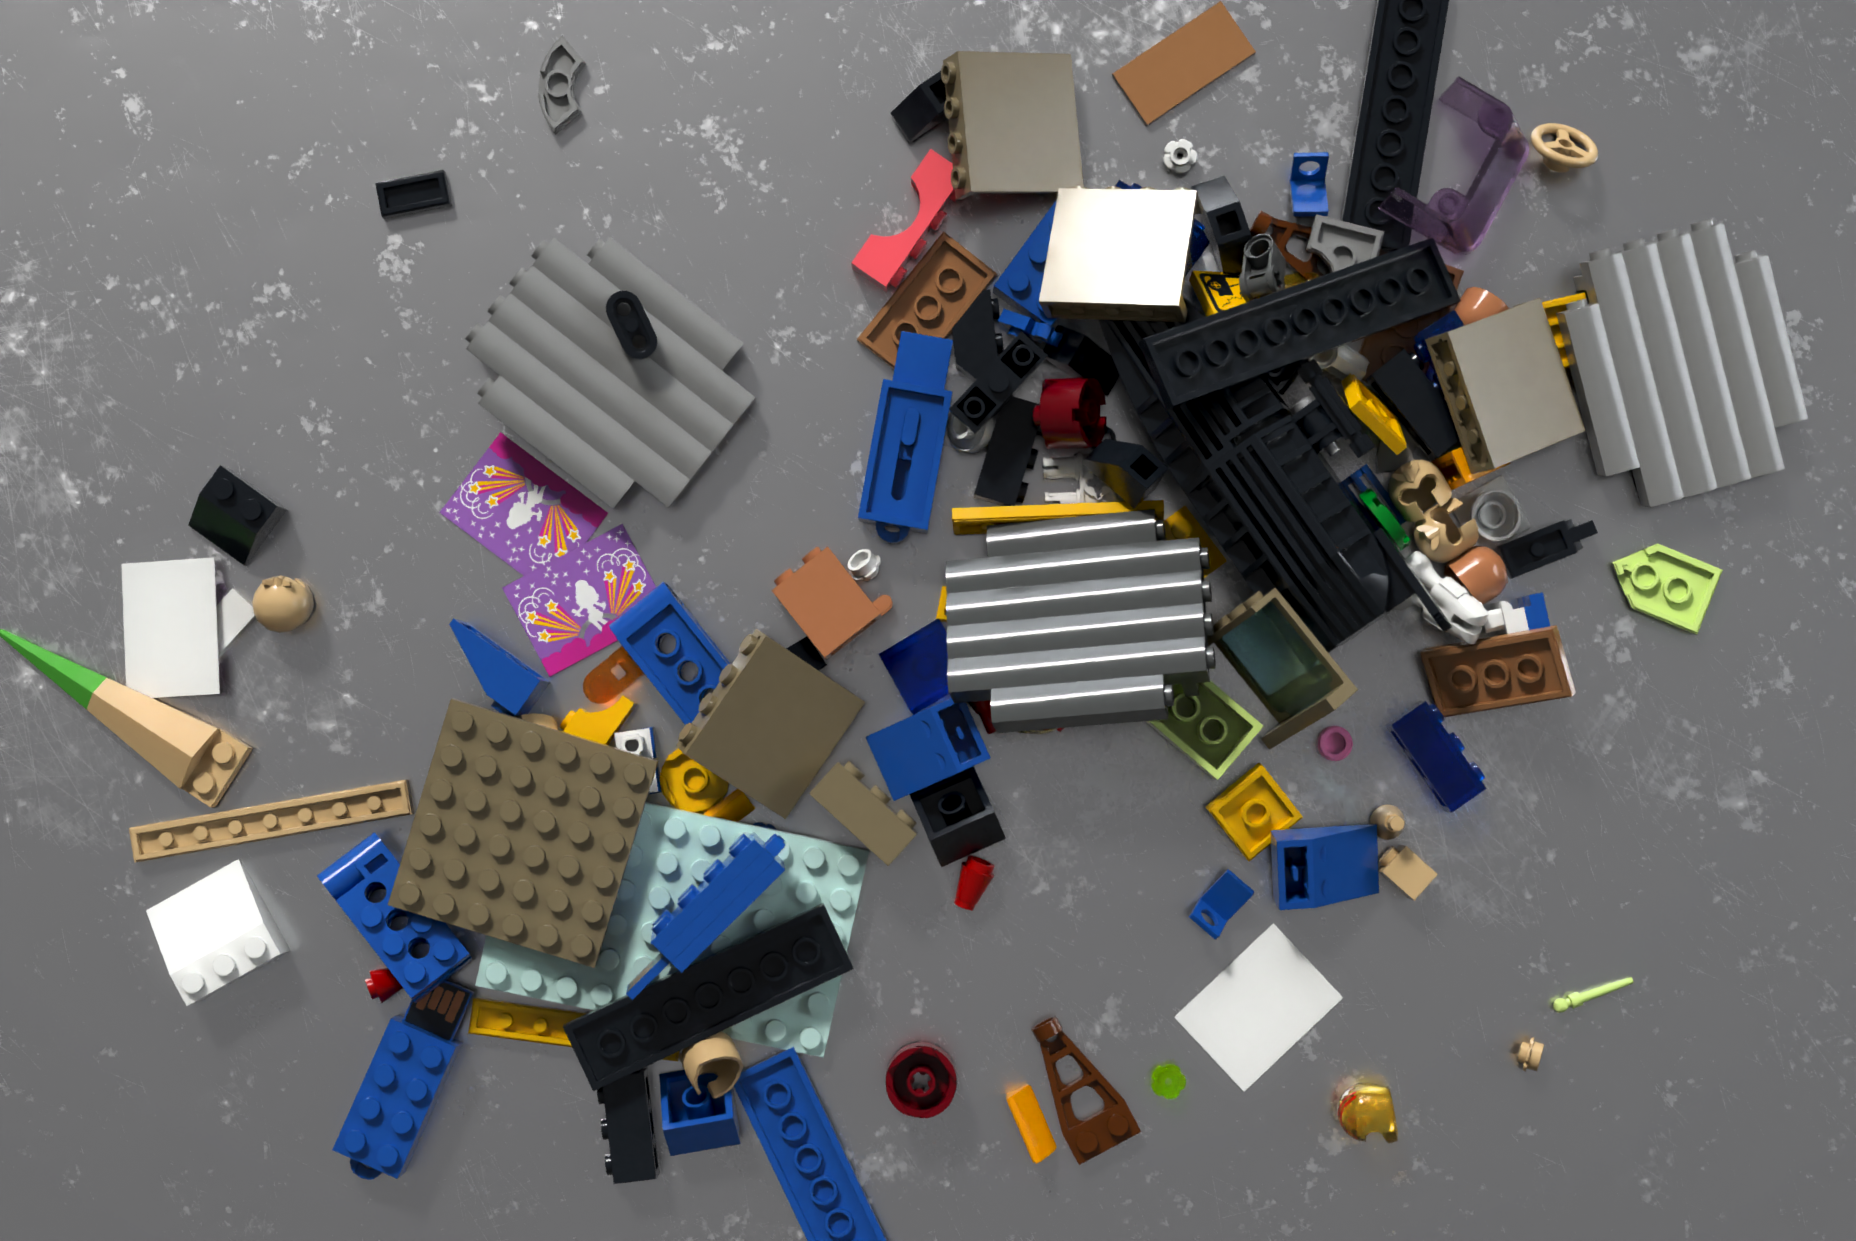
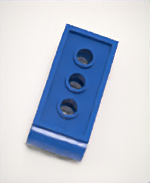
M663 581L612 622L609 627L620 644L686 725L693 722L699 713L698 709L702 699L709 690L717 687L720 682L719 676L722 670L730 664V661L691 612L686 609L675 592ZM671 634L676 639V647L673 652L666 654L662 650L661 643L665 636ZM694 662L698 667V675L693 681L689 682L684 678L683 669L687 663Z
M374 832L319 873L317 877L416 1004L473 959L445 922L388 905L400 864ZM375 890H386V896L381 902H370V896ZM399 916L407 917L408 923L404 929L399 931L391 929V923L395 918ZM428 944L430 949L425 957L420 959L412 957L413 949L417 945Z

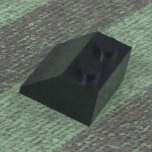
M220 465L200 492L188 526L238 562L247 566L287 509L233 470Z
M974 766L909 794L941 867L1006 839Z

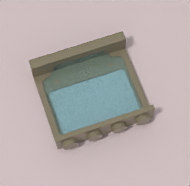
M1276 588L1264 596L1260 591L1256 592L1229 614L1227 613L1213 624L1214 635H1207L1208 647L1213 643L1216 644L1278 721V724L1261 738L1269 750L1335 711L1358 691Z

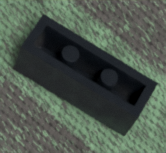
M1403 349L1371 374L1366 381L1389 410L1398 417L1399 422L1430 461H1433L1457 443L1459 437L1447 402L1444 399L1445 396L1441 385L1435 380L1430 381L1422 371L1424 365L1414 353L1408 354Z
M1013 396L999 411L975 489L974 498L1000 506H1015L1016 502L1023 503L1029 484L1022 481L1026 468L1033 470L1039 450L1032 447L1036 435L1043 437L1041 426H1036L1033 420L1034 407L1040 404Z
M643 1068L597 1089L599 1104H605L606 1118H601L603 1140L609 1139L610 1153L605 1154L607 1175H613L614 1184L657 1179L660 1174L648 1068Z

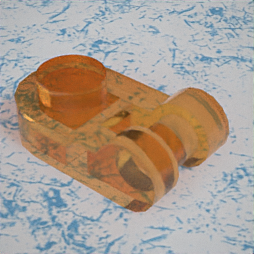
M621 646L585 677L583 692L591 702L606 704L614 700L645 674L624 647ZM618 664L626 673L620 680L611 671Z

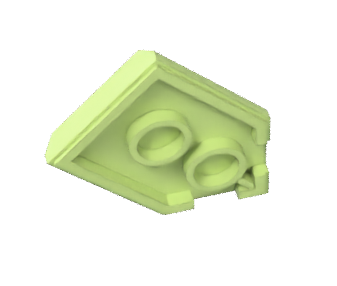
M1655 544L1611 563L1631 609L1692 634H1698L1722 574V569L1660 544Z

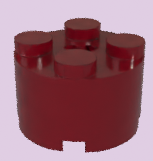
M1058 378L1045 379L1043 381L1040 405L1034 407L1033 420L1036 426H1041L1047 449L1097 447L1102 442L1106 430L1107 416L1100 417V405H1106L1103 388L1097 379Z
M916 1042L906 1045L897 1051L889 1062L886 1072L887 1095L894 1107L903 1114L918 1118L934 1117L950 1105L956 1092L957 1076L954 1063L943 1049L932 1043ZM916 1073L929 1075L927 1087L924 1088L921 1084L916 1086L913 1084Z

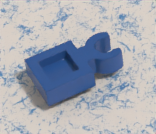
M1003 309L998 319V322L1009 329L1007 335L1013 339L1023 332L1033 341L1044 342L1050 346L1058 347L1063 337V334L1054 331L1055 328L1053 326L1036 322L1030 317L1007 309Z

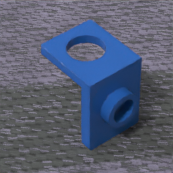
M1328 152L1293 154L1289 184L1294 217L1316 216V214L1328 216L1329 209L1325 184L1329 160ZM1308 161H1314L1319 164V167L1313 171H1303L1299 168Z
M1227 870L1199 898L1189 917L1216 940L1227 921L1253 896L1254 891L1234 873ZM1201 913L1208 915L1213 920L1215 926L1206 922Z

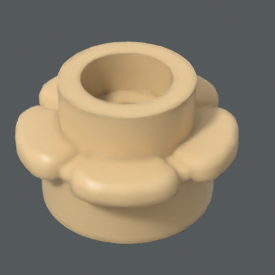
M1534 1037L1530 1039V1043L1522 1042L1517 1062L1524 1064L1523 1071L1525 1072L1526 1069L1537 1071L1541 1060L1544 1044L1535 1042Z

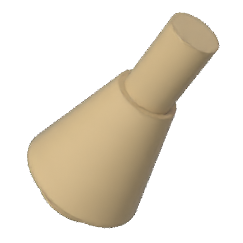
M1382 805L1372 813L1370 824H1377V836L1379 838L1390 840L1398 837L1403 832L1405 817L1396 806Z

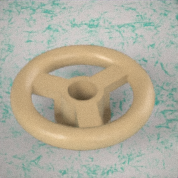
M1556 123L1542 124L1536 127L1531 134L1533 147L1544 157L1543 163L1553 171L1567 172L1570 168L1589 167L1598 158L1596 144L1586 134L1570 126ZM1545 134H1556L1557 139L1552 142H1543L1542 136ZM1569 138L1580 143L1586 149V151L1575 146L1574 142H1572Z

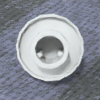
M952 412L950 413L948 436L956 449L971 453L979 452L986 447L993 433V418L974 434Z

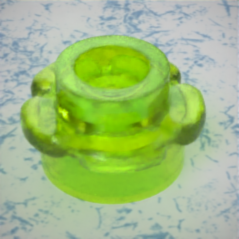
M1166 1064L1163 1067L1159 1066L1152 1073V1089L1158 1096L1163 1095L1166 1099H1174L1179 1096L1180 1090L1185 1088V1075L1181 1074L1180 1068L1174 1064ZM1167 1078H1170L1172 1080V1083L1170 1085H1167L1165 1083V1080Z

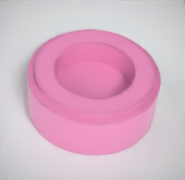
M1339 726L1324 728L1316 739L1317 751L1324 759L1329 761H1340L1346 758L1353 746L1350 733Z

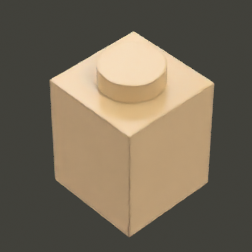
M1399 845L1397 848L1391 846L1379 859L1382 865L1378 872L1410 900L1415 901L1438 875L1405 845Z

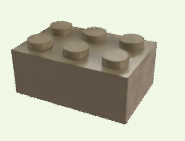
M839 761L809 794L889 866L917 835L918 832L913 829L917 822L903 809L896 813L889 807L887 803L891 798L878 786L875 785L870 789L861 781L865 775L853 763L848 761L844 765Z

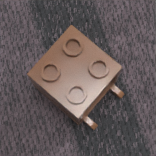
M827 546L824 550L816 547L802 558L804 565L796 572L788 569L774 580L777 586L771 590L826 660L879 620L893 606L892 599L888 595H881L871 602Z

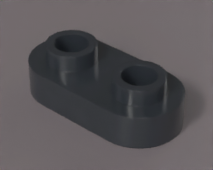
M618 291L611 295L606 304V314L624 352L633 359L641 360L648 358L656 349L657 336L640 300L629 291ZM620 303H626L630 306L631 311L627 316L618 314L617 306ZM641 335L645 338L646 345L643 348L638 349L633 346L632 339L635 336Z

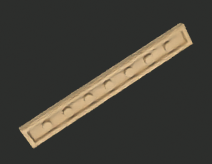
M401 780L129 828L135 863L414 814L409 780Z

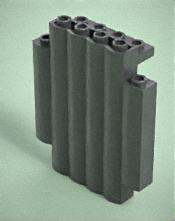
M1155 509L987 525L988 557L946 561L948 692L953 702L964 703L991 700V719L997 733L1169 719L1168 707L1174 706L1172 685L1181 684L1185 697L1199 696V683L1210 682L1209 669L1216 668L1214 647H1208L1207 635H1214L1212 613L1206 614V602H1212L1210 580L1204 581V569H1210L1208 547L1202 548L1199 537L1161 541L1166 539L1164 519L1157 518Z

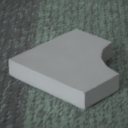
M1316 214L1306 250L1319 256L1328 266L1330 273L1378 257L1384 231Z

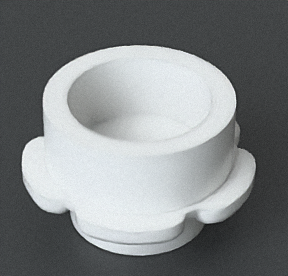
M1187 140L1171 141L1164 149V165L1169 170L1178 174L1186 173L1190 170L1191 166L1195 165L1197 152L1192 149L1193 145ZM1178 153L1183 154L1182 159L1177 158Z
M869 549L857 551L848 561V568L852 573V578L855 581H869L873 579L879 572L881 558L879 555H874Z

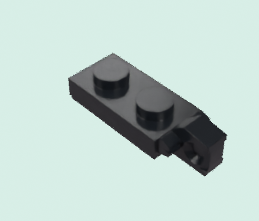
M1572 519L1563 520L1497 546V550L1506 566L1509 579H1512L1577 553L1578 550L1583 548L1580 540L1598 532L1593 520L1574 527Z

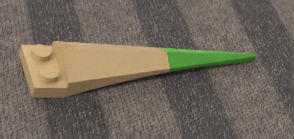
M0 629L1 638L179 789L185 790L207 806L216 808L252 751V747L217 726Z

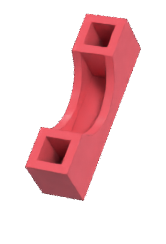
M929 150L911 176V185L916 191L920 202V209L915 221L909 228L897 235L877 236L871 234L851 262L854 271L885 292L888 291L891 285L895 288L898 287L907 273V270L904 268L911 257L917 259L927 245V242L924 240L925 236L931 228L936 231L947 216V213L943 210L949 201L952 200L956 203L958 200L956 199L955 189L951 184L953 163L934 150Z

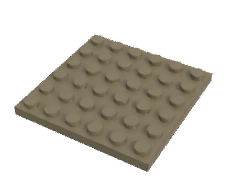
M452 698L447 709L388 905L595 968L659 761Z

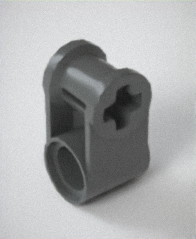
M1258 234L1252 237L1244 247L1239 285L1241 294L1246 302L1285 289L1286 259L1268 234Z

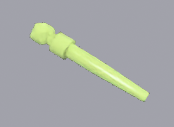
M1631 977L1580 994L1576 992L1567 995V999H1556L1553 1002V1008L1555 1012L1562 1013L1568 1007L1572 1009L1582 1006L1584 1002L1631 985L1634 981Z

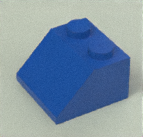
M685 1070L659 1074L662 1128L670 1156L741 1144L734 1088L723 1096L714 1099L707 1085L718 1078L717 1074L706 1073L698 1076L700 1095L695 1091Z

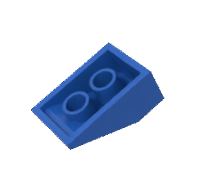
M453 618L449 625L486 695L494 700L491 706L500 713L513 717L515 715L528 714L550 684V681L467 622Z

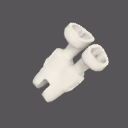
M1419 551L1411 553L1405 559L1422 584L1432 589L1429 594L1452 626L1446 632L1468 644H1475L1481 633L1480 626L1485 624L1489 615L1488 611L1481 602L1473 596L1471 597L1469 592L1451 577L1442 579L1433 569L1432 563L1426 555ZM1416 593L1393 608L1394 610L1401 611L1411 605L1423 608V619L1437 627L1438 630L1443 631Z

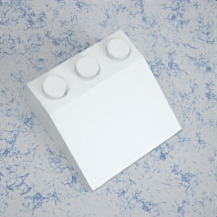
M241 859L230 863L146 910L169 975L186 1006L202 1001L290 951Z

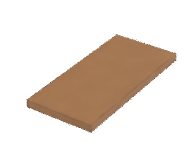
M1220 1L1112 73V76L1143 122L1148 126L1254 55L1256 51Z

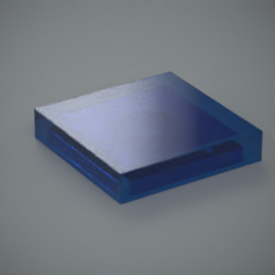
M939 618L879 654L913 715L949 694L947 679V631Z

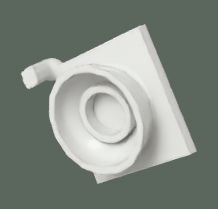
M1503 474L1459 498L1458 500L1463 505L1453 512L1460 526L1474 518L1478 526L1479 535L1474 546H1484L1492 550L1532 528Z

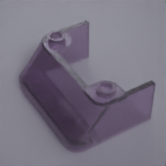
M1458 76L1441 94L1439 101L1477 122L1479 128L1485 134L1495 139L1468 191L1463 195L1454 189L1443 188L1431 197L1428 204H1425L1397 187L1381 203L1379 210L1428 239L1433 237L1435 243L1452 253L1468 255L1481 244L1529 155V144L1507 104Z

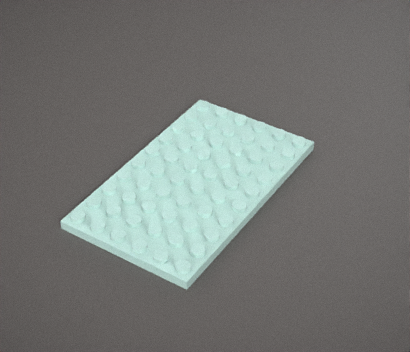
M646 802L596 967L586 966L486 935L475 986L590 1010L598 1009L625 996L628 984L661 953L650 943L653 932L651 930L653 927L652 923L666 909L672 913L678 907V897L692 884L697 888L704 881L703 873L717 859L723 862L730 855L728 848L739 836L744 833L749 837L753 832L764 842L774 834L780 835L785 840L786 846L778 854L784 861L785 871L691 964L821 903H824L847 952L869 850ZM670 962L649 984L679 970ZM842 975L735 1024L722 1032L735 1040L784 1050L794 1047L798 1053L824 1058Z

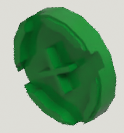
M1367 488L1358 495L1400 551L1411 544V539L1405 534L1404 529L1388 508L1379 501L1376 493L1371 488Z

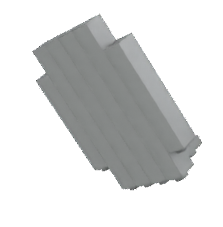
M1712 219L1690 224L1692 231L1679 234L1678 228L1658 233V240L1645 244L1644 238L1623 243L1624 250L1612 254L1610 248L1589 253L1590 260L1579 263L1582 275L1573 277L1576 291H1587L1590 304H1588L1587 298L1565 304L1566 311L1556 313L1597 475L1607 477L1632 470L1641 506L1645 507L1667 504L1685 497L1698 495L1716 488L1729 486L1785 469L1775 428L1808 419L1768 255H1757L1756 250L1735 255L1736 262H1733L1724 223L1713 224Z
M611 237L606 242L599 239L587 254L592 259L589 264L556 238H553L550 243L543 240L531 255L536 260L528 271L522 267L509 284L514 287L506 298L500 295L490 306L487 312L492 316L484 326L477 323L465 338L470 343L466 349L500 375L496 381L490 377L477 393L482 397L478 404L611 508L617 505L634 482L665 506L669 507L755 398L722 371L744 343ZM618 291H629L638 297L657 336V346L653 354L648 358L637 360L629 357L624 352L607 317V301L611 295ZM620 303L617 306V312L621 316H627L631 311L630 306L626 303ZM637 335L632 339V344L635 348L640 349L646 345V340L643 336Z

